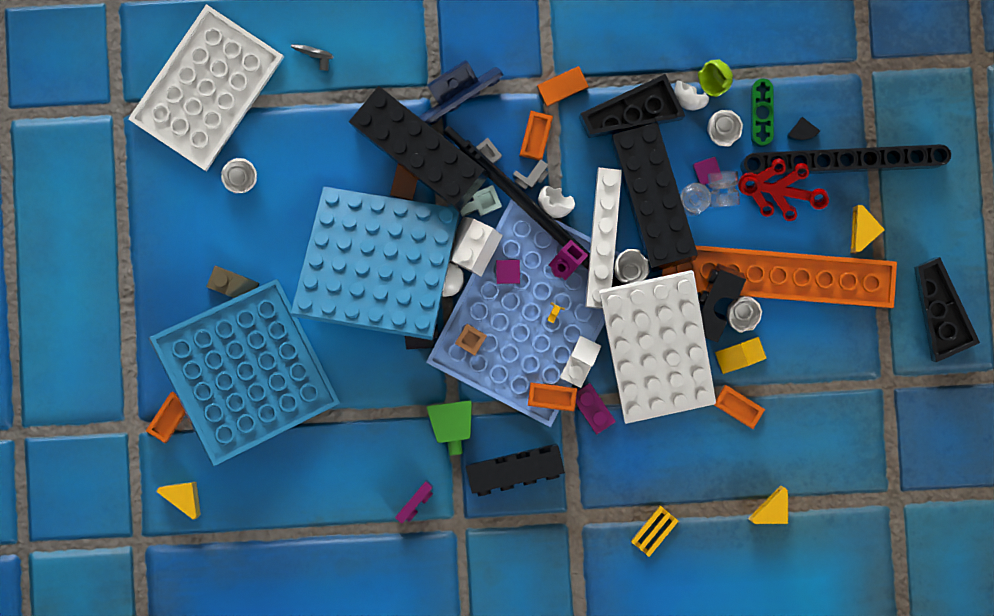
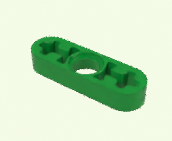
M764 78L758 79L751 87V140L759 147L767 146L774 137L773 84ZM763 84L764 88L768 89V91L763 95L764 101L756 103V100L759 101L761 99V93L756 91V89ZM762 106L768 110L769 114L766 119L757 117L756 109ZM768 122L769 126H764V134H768V137L762 142L761 138L756 136V134L761 132V125L756 126V123L765 124Z

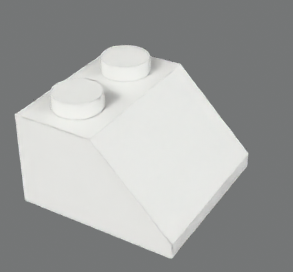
M463 216L456 230L450 262L482 277L503 235L482 222Z

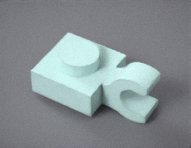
M491 185L477 191L472 197L473 201L467 203L460 213L463 217L478 210L479 215L482 216L501 208L502 205L494 186Z

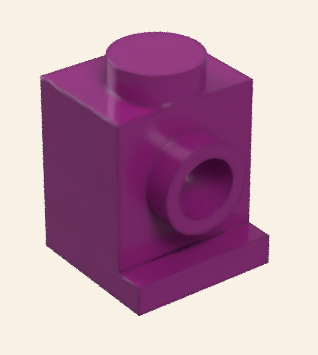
M570 240L548 265L551 267L554 276L563 278L566 281L588 255Z

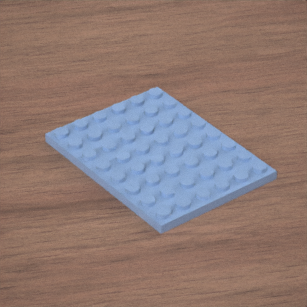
M511 199L495 229L503 237L482 277L472 273L426 363L551 427L559 410L528 406L530 382L572 387L573 384L559 377L579 337L582 336L595 342L605 323L603 309L585 307L588 269L580 264L566 281L563 278L554 276L548 264L563 246ZM555 220L590 253V237ZM615 251L614 263L620 254ZM496 260H520V284H497ZM551 302L565 308V310L559 311L554 323L548 321V317L554 307L550 304ZM466 324L487 335L475 356L455 344Z

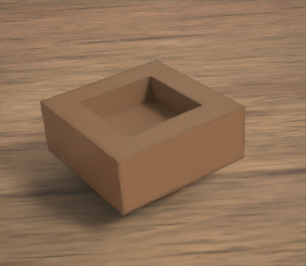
M466 324L455 344L475 356L487 335Z

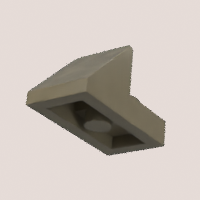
M214 266L206 287L236 298L258 288L259 283L221 267Z

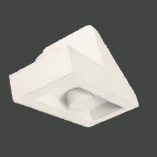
M580 336L559 378L581 388L591 367H593L601 345Z

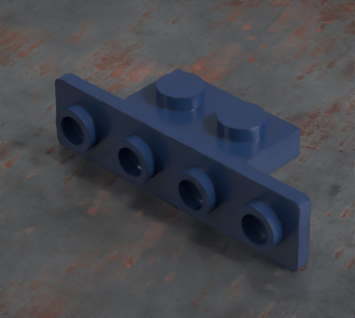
M464 60L427 84L438 104L420 115L419 118L430 125L438 122L443 114L448 111L453 112L461 106L460 103L466 99L477 97L483 88L497 84L500 81L499 78L503 76L502 71L495 67L477 79L469 63Z

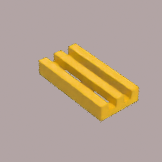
M659 506L631 542L650 557L678 523V520L662 506ZM661 513H663V518L654 527V529L645 538V540L640 544L638 540L648 530V528L657 519V517ZM668 519H670L671 522L662 531V533L653 542V544L648 549H646L645 547L647 546V544L661 529L665 522Z

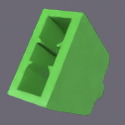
M472 401L427 406L437 443L447 442L449 455L463 454L461 440L471 438Z

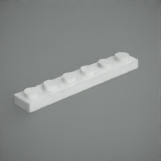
M600 167L597 169L585 303L587 308L602 309L599 290L612 288L622 170Z

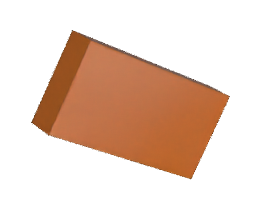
M578 66L538 84L537 88L546 107L588 89L589 86Z
M535 111L530 112L519 156L536 161L542 160L553 116Z
M530 382L528 406L574 412L577 388Z
M724 385L716 398V404H714V406L751 429H754L765 411L764 408L727 385Z
M171 392L146 429V432L165 444L186 414L176 393Z

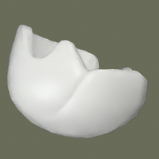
M677 80L674 93L682 108L693 111L702 109L708 104L709 96L706 93L702 95L697 94L696 87Z
M720 110L709 119L707 131L710 139L718 146L729 147L741 137L743 124L740 117L732 110Z
M236 158L230 160L221 172L222 183L226 189L233 193L248 192L257 181V171L253 164L246 159Z
M545 186L540 191L538 203L550 217L562 218L574 209L575 202L572 196L564 197L561 193V188L553 189L550 186Z
M627 249L619 254L614 263L615 276L624 285L644 281L649 274V261L641 254L640 250Z
M449 262L442 297L454 296L463 287L464 273L454 263Z
M749 296L738 297L737 301L733 300L728 305L726 313L728 323L740 333L754 330L762 316L760 304Z

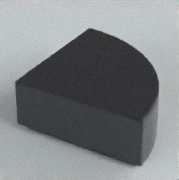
M801 117L787 137L793 140H808L816 136L820 130Z

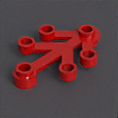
M775 159L771 167L759 174L746 173L738 181L741 193L752 196L760 207L761 214L765 217L773 215L774 205L772 202L766 201L761 192L772 195L782 210L786 221L795 220L797 210L794 206L789 205L784 196L810 201L811 206L815 209H823L829 203L828 193L824 189L808 191L787 187L799 179L808 177L809 168L804 163L797 164L793 172L774 183L764 182L775 174L781 175L786 171L785 161ZM777 164L783 165L781 169L774 168ZM803 168L806 172L799 174L798 170ZM753 181L754 184L752 186H747L746 182ZM818 194L823 195L819 200L814 198ZM769 206L771 210L764 211L763 208ZM793 211L794 214L791 216H787L786 212Z

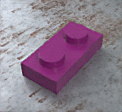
M591 383L577 391L575 404L596 435L616 422Z
M426 480L395 518L400 523H403L405 520L410 522L418 513L415 509L420 502L425 504L434 494L430 491L433 485Z

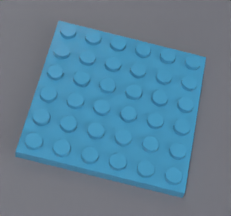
M323 187L291 310L292 317L432 340L460 212L453 207Z
M278 279L149 337V341L212 467L340 404L298 318L291 315L292 307Z

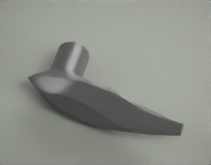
M291 45V48L308 54L310 57L320 58L319 70H329V59L334 57L331 53L306 45Z

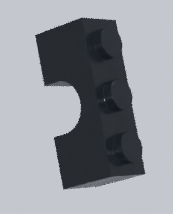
M717 264L715 269H711L707 278L709 284L706 291L702 290L698 298L705 338L718 343L727 320L725 315L714 310V305L719 299L725 297L738 300L747 280L744 273L721 264Z

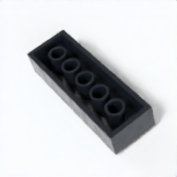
M380 86L375 89L349 121L355 130L458 212L463 209L489 177L484 168Z
M658 122L613 134L611 143L619 170H622V180L646 259L649 261L650 273L695 261L698 253Z

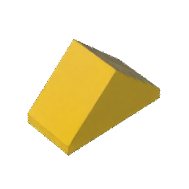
M863 205L853 207L850 253L854 254L861 252L885 230Z
M759 337L715 352L722 374L767 359Z
M196 482L167 485L157 489V493L193 520L200 516Z
M779 486L748 519L754 524H788V490L783 486Z

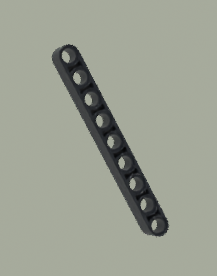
M937 144L751 153L742 160L740 168L743 174H759L771 167V159H782L785 161L786 171L781 175H788L794 171V158L799 157L808 166L809 174L932 169L947 164L951 159V150L945 145ZM934 151H938L942 155L941 162L934 159ZM911 152H915L919 156L918 163H914L911 160ZM888 153H892L896 157L895 164L888 162ZM865 154H869L873 158L872 165H867L864 162ZM841 155L849 158V166L842 165L840 161ZM818 156H822L826 159V167H821L818 165ZM750 159L755 160L758 165L757 170H750L747 166V161ZM803 168L798 170L799 174L806 172Z

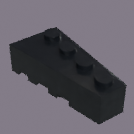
M663 74L580 113L579 119L588 138L624 132L656 122L659 125L683 120L685 114L666 74Z
M936 257L914 267L932 361L939 362L979 344L980 341L941 258Z
M557 443L466 465L472 494L477 493L478 497L491 494L492 489L500 488L501 491L513 489L514 484L523 483V486L537 483V479L546 478V480L559 478V474L565 473Z

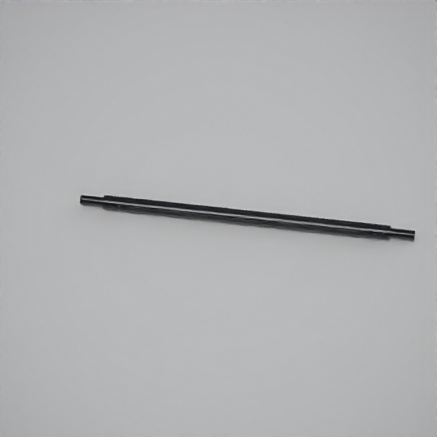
M450 126L443 131L463 153L486 170L490 180L559 244L564 247L572 240L588 255L581 264L586 269H589L590 253L469 140L465 141ZM613 275L612 287L624 285Z

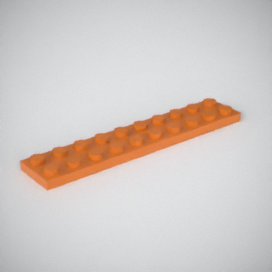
M695 245L698 253L695 261L663 269L661 273L662 277L692 270L695 276L697 293H701L702 290L706 291L709 284L707 278L711 269H715L717 264H721L744 273L747 280L739 296L894 308L897 262Z

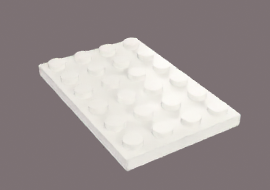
M206 4L128 120L207 172L284 59V56Z
M692 270L599 290L625 424L716 404L695 276Z

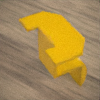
M551 302L550 304L554 307L548 317V321L554 323L559 311L565 310V308Z

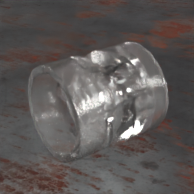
M720 171L707 174L708 187L712 189L709 193L710 207H726L740 204L739 190L735 189V186L738 185L737 171ZM728 188V193L720 192V189Z
M701 183L689 184L679 193L687 216L701 214L708 208L711 202L709 189Z

